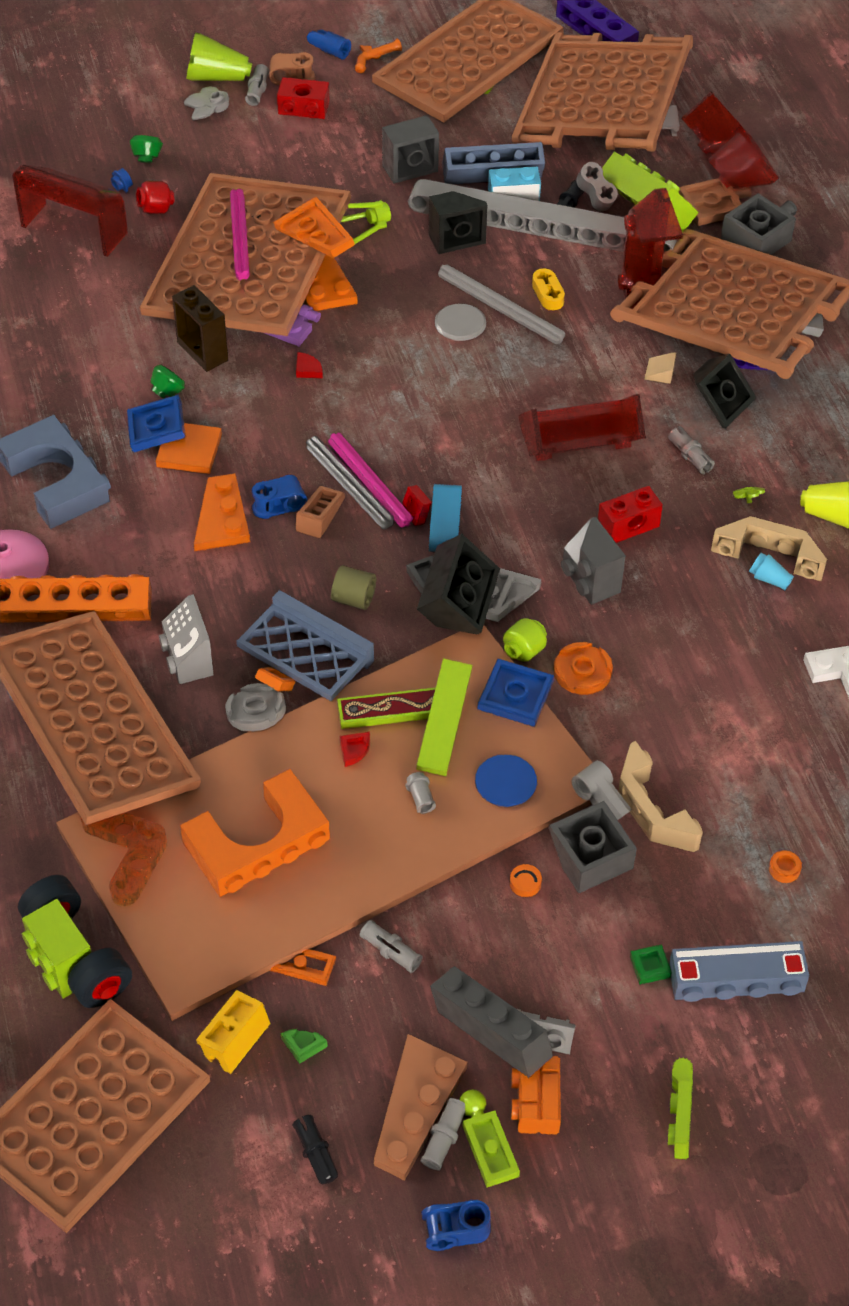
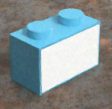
M538 167L490 169L488 174V191L540 201L541 180Z

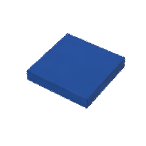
M179 395L127 410L130 447L133 453L185 438L182 403Z
M498 658L479 699L478 710L535 727L553 685L554 675Z

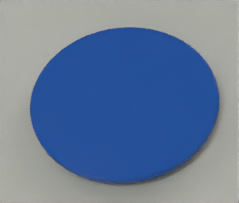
M497 755L487 759L480 765L476 772L475 783L478 792L485 800L498 806L510 807L524 803L534 794L537 786V776L533 767L524 759L514 755Z

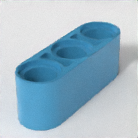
M434 484L429 552H435L437 545L459 535L462 485Z

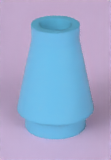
M762 552L749 570L755 579L780 587L783 590L787 589L794 578L770 554L765 555Z

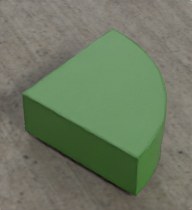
M290 1029L281 1033L282 1041L299 1064L328 1047L327 1040L317 1032L312 1033Z

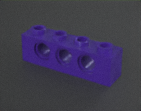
M557 0L556 17L580 35L601 33L602 41L638 42L639 31L597 0Z

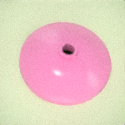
M0 530V579H11L13 576L40 578L47 574L49 556L41 540L28 532L20 530ZM3 595L0 599H8L10 595Z

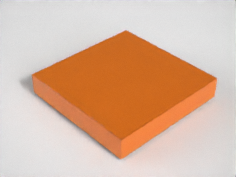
M184 423L185 438L160 445L155 460L156 467L210 474L222 437V428Z

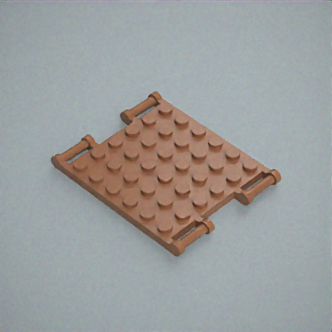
M563 32L555 33L512 134V144L542 142V145H552V148H561L563 135H573L576 137L597 136L606 137V150L636 148L655 152L657 140L689 50L693 47V36L654 37L653 34H645L643 42L602 41L601 33H593V35H564Z
M685 229L680 234L673 250L665 251L659 258L661 265L669 268L654 286L640 281L632 287V292L620 305H616L611 310L610 315L616 322L625 320L725 355L731 354L737 360L776 372L782 379H789L794 373V367L805 354L810 353L814 347V342L809 337L800 335L817 313L822 314L827 321L832 322L836 320L840 314V309L849 299V280L704 233ZM686 246H689V247L682 253V255H680V253L682 252V250H683ZM835 290L841 291L832 304L826 302ZM639 299H641V300L639 301V303H638L633 309H631V307H632ZM790 346L796 347L786 361L781 360V357Z

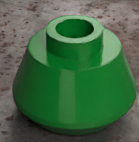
M135 135L129 141L133 156L138 157L139 162L152 163L154 158H158L163 146L161 139L154 136Z
M162 364L153 368L150 383L154 386L151 390L165 399L167 395L172 397L184 390L185 381Z

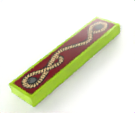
M436 687L338 698L337 705L341 729L428 719Z

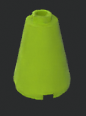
M195 33L186 79L191 81H244L245 76L250 77L252 63L248 62L249 57L201 33Z

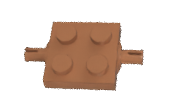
M724 177L679 187L680 191L678 192L699 212L693 219L697 226L724 220V216L741 205L739 199L751 197L752 195L749 186L735 189L728 184Z

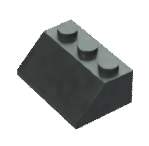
M463 534L437 545L417 610L436 627L476 635L480 634L484 626L500 568Z

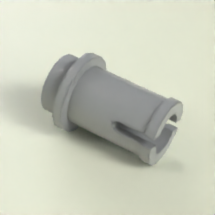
M415 772L409 775L405 786L413 796L417 813L425 814L435 809L436 804L428 787L430 783L429 778L422 772Z

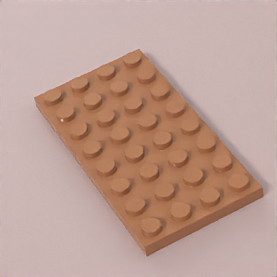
M478 0L372 75V83L444 123L550 45L555 33L563 32L564 27L513 0Z
M95 611L0 637V679L85 825L200 788L201 779Z

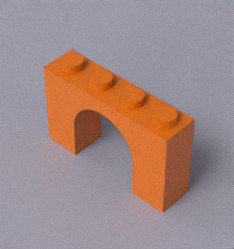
M291 769L263 782L264 799L282 824L278 834L268 842L256 846H245L231 841L222 832L209 811L180 825L183 844L219 897L240 890L244 884L256 878L265 877L274 868L284 863L293 862L299 855L310 849L321 847L330 839L329 821Z

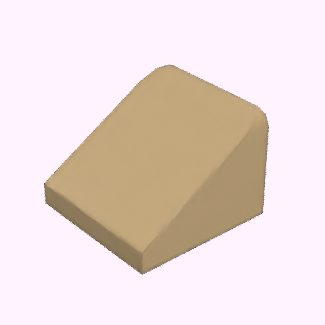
M668 353L649 358L645 380L671 384L677 353Z

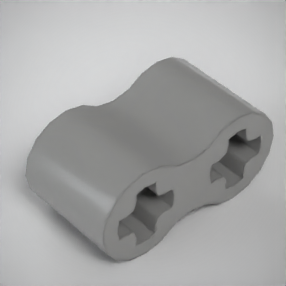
M588 162L581 168L576 178L578 187L589 194L594 209L598 211L608 210L617 198L618 192L616 187L604 178L603 170L598 163Z

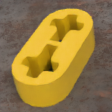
M545 268L536 270L533 273L532 287L541 305L547 310L561 309L564 305L565 293L555 273Z

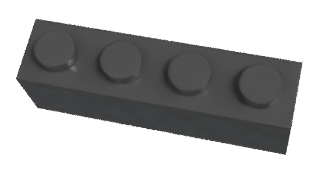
M452 967L430 986L438 1013L528 1078L553 1057L546 1029L457 967Z

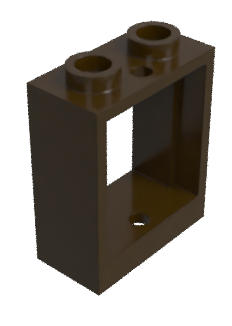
M195 285L173 295L177 343L206 372L227 362L228 349L225 314Z

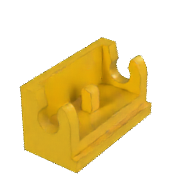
M236 990L196 1041L210 1062L217 1058L222 1069L231 1074L271 1023L262 1002Z

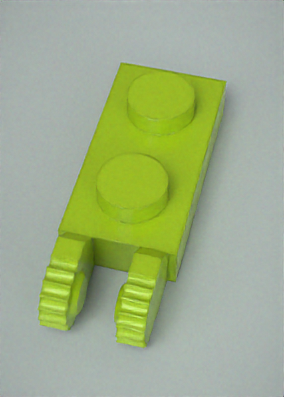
M679 1057L678 1060L676 1059L673 1062L672 1089L676 1093H671L670 1114H676V1124H669L668 1145H674L675 1159L687 1160L689 1158L693 1063L688 1058Z

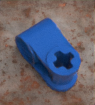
M285 475L281 478L258 482L252 487V496L255 499L252 511L258 518L267 519L288 512H296L307 502V496L298 478L294 475Z
M469 1200L452 1204H435L426 1207L421 1212L422 1219L427 1224L429 1238L426 1240V1247L429 1250L442 1251L456 1246L478 1244L484 1242L491 1233L490 1210L480 1200ZM473 1217H478L484 1221L478 1226H471L466 1223L467 1220ZM438 1224L441 1225L442 1231H439Z

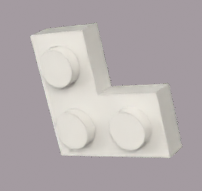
M849 646L805 653L803 661L812 683L841 678L849 697Z

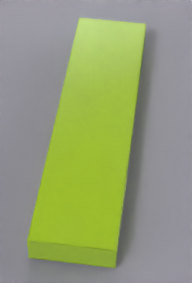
M443 658L416 770L442 776L447 775L472 671L471 664Z

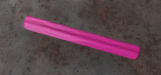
M239 188L237 190L233 189L230 192L234 267L236 278L238 280H247L250 272L245 198L243 190Z
M341 433L331 434L328 444L361 483L393 515L397 525L401 528L411 525L412 515Z

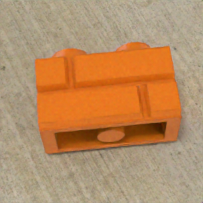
M553 1056L529 1078L516 1068H512L511 1088L518 1089V1099H512L511 1120H518V1132L536 1134L537 1132L541 1134L559 1133L561 1123L560 1058Z

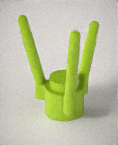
M382 200L349 203L348 208L369 209H366V212L343 216L341 222L366 217L370 224L373 223L375 225L353 239L354 243L357 244L377 230L386 228V222L391 220V211L388 204L382 202Z

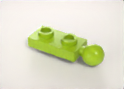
M467 1090L461 1095L460 1101L465 1103V1115L471 1118L463 1120L462 1127L486 1188L518 1178L520 1170L496 1111L484 1114L486 1109L485 1096L478 1090Z

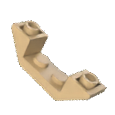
M749 516L719 527L714 532L712 552L738 559L743 544H751L756 547L797 557L794 574L822 581L827 558L804 530Z
M636 741L630 743L620 777L618 792L632 809L630 811L631 815L650 841L691 852L699 850L703 834L701 825L695 818H691L686 809L664 819L662 810L658 805H654L651 802L643 783L649 781L653 765L649 753L646 750H642Z

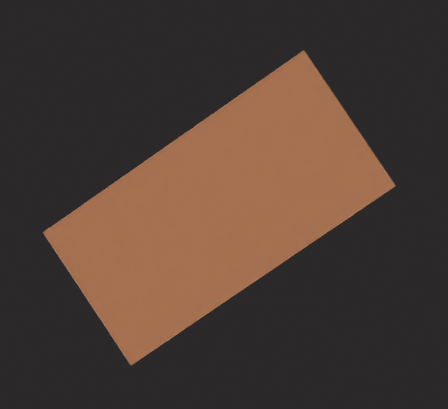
M485 625L480 634L457 632L346 685L332 701L322 696L284 714L279 722L265 730L248 731L189 759L201 779L200 788L85 825L78 812L56 822L61 836L171 1021L270 971L273 966L277 964L282 965L297 955H301L302 951L319 946L549 827L550 824L592 805L590 800L582 799L575 792L571 780L593 762L546 703H544L535 727L478 710L479 699L497 659L514 663ZM443 658L472 665L446 776L416 770L428 719L341 729L337 705L338 698L435 688ZM370 732V747L365 757L356 764L345 767L340 746V736ZM497 755L520 757L527 761L536 773V790L527 801L516 806L504 807L492 804L485 800L476 788L475 776L480 765L487 759ZM291 769L329 821L330 839L321 847L310 849L299 855L293 862L284 863L274 868L265 877L256 878L244 884L240 890L219 897L183 844L180 825L209 811L222 832L231 841L245 846H256L268 842L278 834L282 824L264 799L263 782ZM415 772H422L429 778L430 783L428 787L436 804L435 809L429 813H417L413 796L406 789L407 777Z

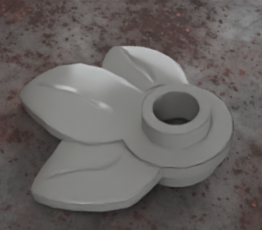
M204 87L200 93L190 95L184 101V105L195 108L191 117L192 120L203 119L211 116L214 112L219 113L226 110L229 106V95L227 92L220 91L216 87Z

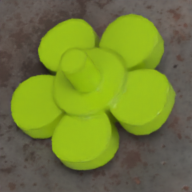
M745 487L733 491L734 498L746 497L747 503H752V498L765 493V489L759 487Z

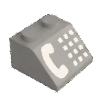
M194 594L189 595L162 621L163 634L158 635L162 651H168L169 656L166 657L170 674H176L179 684L214 675L210 639Z

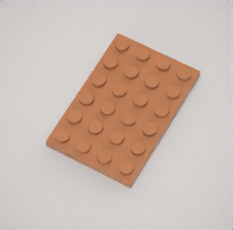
M110 999L0 1108V1178L67 1233L209 1084L210 1076Z

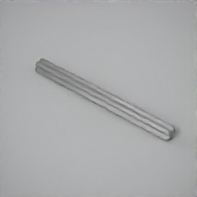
M442 265L438 272L440 278L552 343L561 344L563 342L565 332L455 268L449 265Z

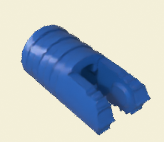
M321 29L317 30V32H309L306 36L310 44L339 59H345L350 53L351 41L331 31Z

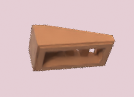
M319 486L296 513L297 532L321 538L345 499V493Z

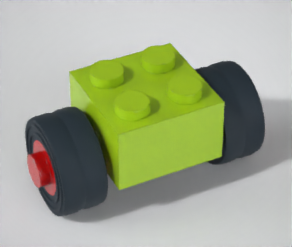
M51 875L31 885L18 902V911L22 916L25 928L21 935L28 947L26 953L35 967L40 965L44 970L42 977L51 991L56 989L62 999L74 993L80 1004L86 1008L102 1006L110 999H115L126 989L132 979L131 968L124 961L120 952L114 948H103L91 953L90 945L72 921L81 905L80 895L65 876Z

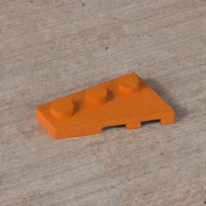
M317 197L312 198L273 222L276 230L332 258L355 245L350 234Z
M236 474L209 477L195 535L194 551L249 543L250 534Z

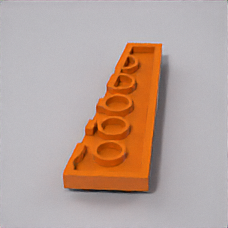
M325 255L304 300L305 304L311 306L314 311L358 304L357 294L335 258Z

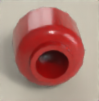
M144 181L141 187H138L136 190V203L144 213L165 214L169 210L170 205L174 204V192L169 189L166 182Z

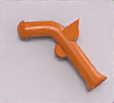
M396 38L391 43L373 49L371 46L360 45L362 53L357 57L355 71L360 74L364 73L367 60L379 59L382 55L394 51H402L400 40Z

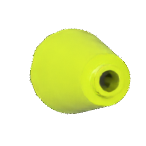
M849 481L809 485L807 490H803L800 504L801 507H805L806 513L849 529Z

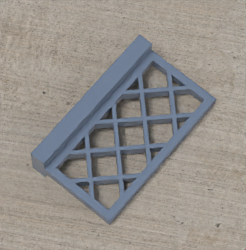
M280 590L272 597L273 604L236 641L237 647L329 701H332L363 667L368 669L374 662V643ZM275 616L284 621L285 625L268 627L267 623ZM301 631L308 636V639L291 641L290 633ZM286 633L287 642L270 644L269 635ZM266 636L267 644L254 646L249 643L253 637ZM326 645L331 648V652L314 654L313 646ZM310 647L311 655L293 656L292 649ZM289 649L290 658L277 659L272 656V651ZM349 658L355 662L351 667L338 668L337 660ZM333 660L334 669L317 671L316 662ZM312 663L314 672L301 673L296 670L295 665ZM336 677L337 682L331 689H328L319 683V679Z

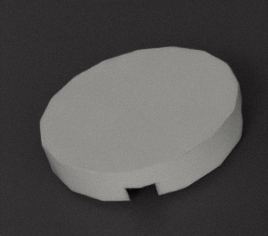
M262 683L250 684L240 688L241 692L236 695L234 693L231 694L225 704L228 721L233 727L241 731L254 732L265 730L279 722L286 711L284 694Z

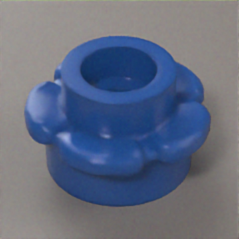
M123 168L112 172L110 180L113 187L117 191L123 189L124 192H128V188L133 185L128 172Z

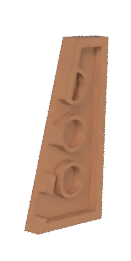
M407 1035L375 1153L374 1166L405 1181L427 1142L433 1125L437 1124L447 1105L448 1099L452 1097L466 1072L468 1062L412 1035Z

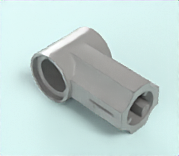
M594 761L572 778L573 789L582 799L590 800L593 805L605 801L617 820L632 810L612 784V773L603 762Z

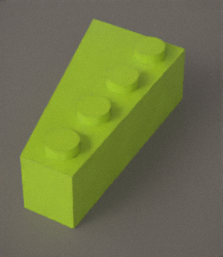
M614 151L602 167L604 178L616 187L618 194L631 203L633 202L647 214L652 215L663 225L673 227L680 236L699 212L678 193L680 188L670 180L665 183L666 179L656 171H653L651 174V170L643 163L639 162L636 165L637 161L625 153L624 156H621Z

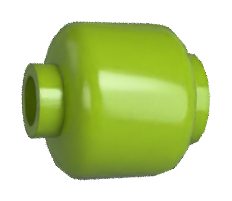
M522 618L517 621L503 636L504 649L507 655L512 659L522 662H528L546 647L547 633L544 626L539 621L529 618Z

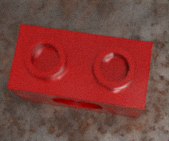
M282 77L277 93L278 114L325 119L330 102L329 82Z
M646 486L600 503L598 520L613 540L618 543L660 527L663 504L650 486Z

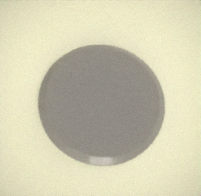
M452 304L444 307L437 313L435 327L441 335L448 339L466 341L474 339L483 333L486 328V318L482 311L474 306Z

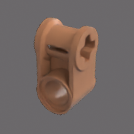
M306 52L293 54L278 53L273 55L270 60L269 78L271 82L280 85L282 77L315 80V73L312 70L313 56Z

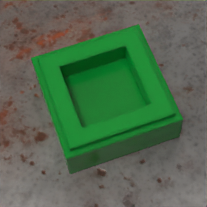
M662 944L630 952V959L639 985L671 978L672 972Z

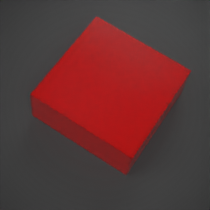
M418 485L407 488L402 505L412 515V523L417 526L425 523L432 502Z

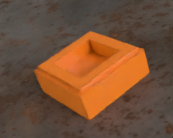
M273 667L259 668L255 675L257 680L277 691H292L296 682Z

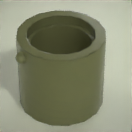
M341 565L333 581L331 590L332 601L367 610L375 592L376 574Z

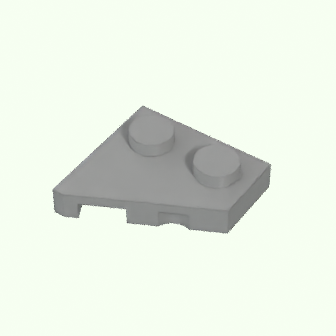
M500 568L486 619L496 622L500 621L540 590L541 579Z

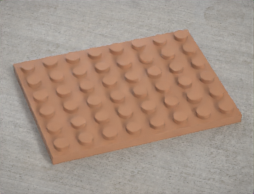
M210 173L140 305L141 315L175 320L172 296L195 285L225 314V326L227 328L288 336L326 254L276 230L273 222L312 198L317 197L340 223L351 201L350 191ZM239 188L243 190L245 198L250 272L247 280H238L234 267L230 192L233 189L237 190Z

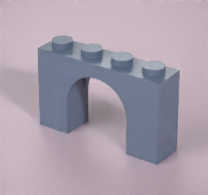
M55 415L0 438V462L11 477L34 466L48 462L61 463L72 469L64 479L34 493L37 512L50 529L110 502L108 490L111 486L105 474L100 475L92 457H87L84 454L80 442L77 439L73 440L65 423L61 424Z

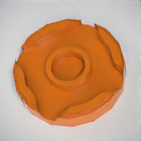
M576 642L563 647L559 651V655L554 661L553 670L555 679L561 687L571 693L588 695L603 690L609 684L613 665L611 657L601 647L598 649L593 647L592 643Z

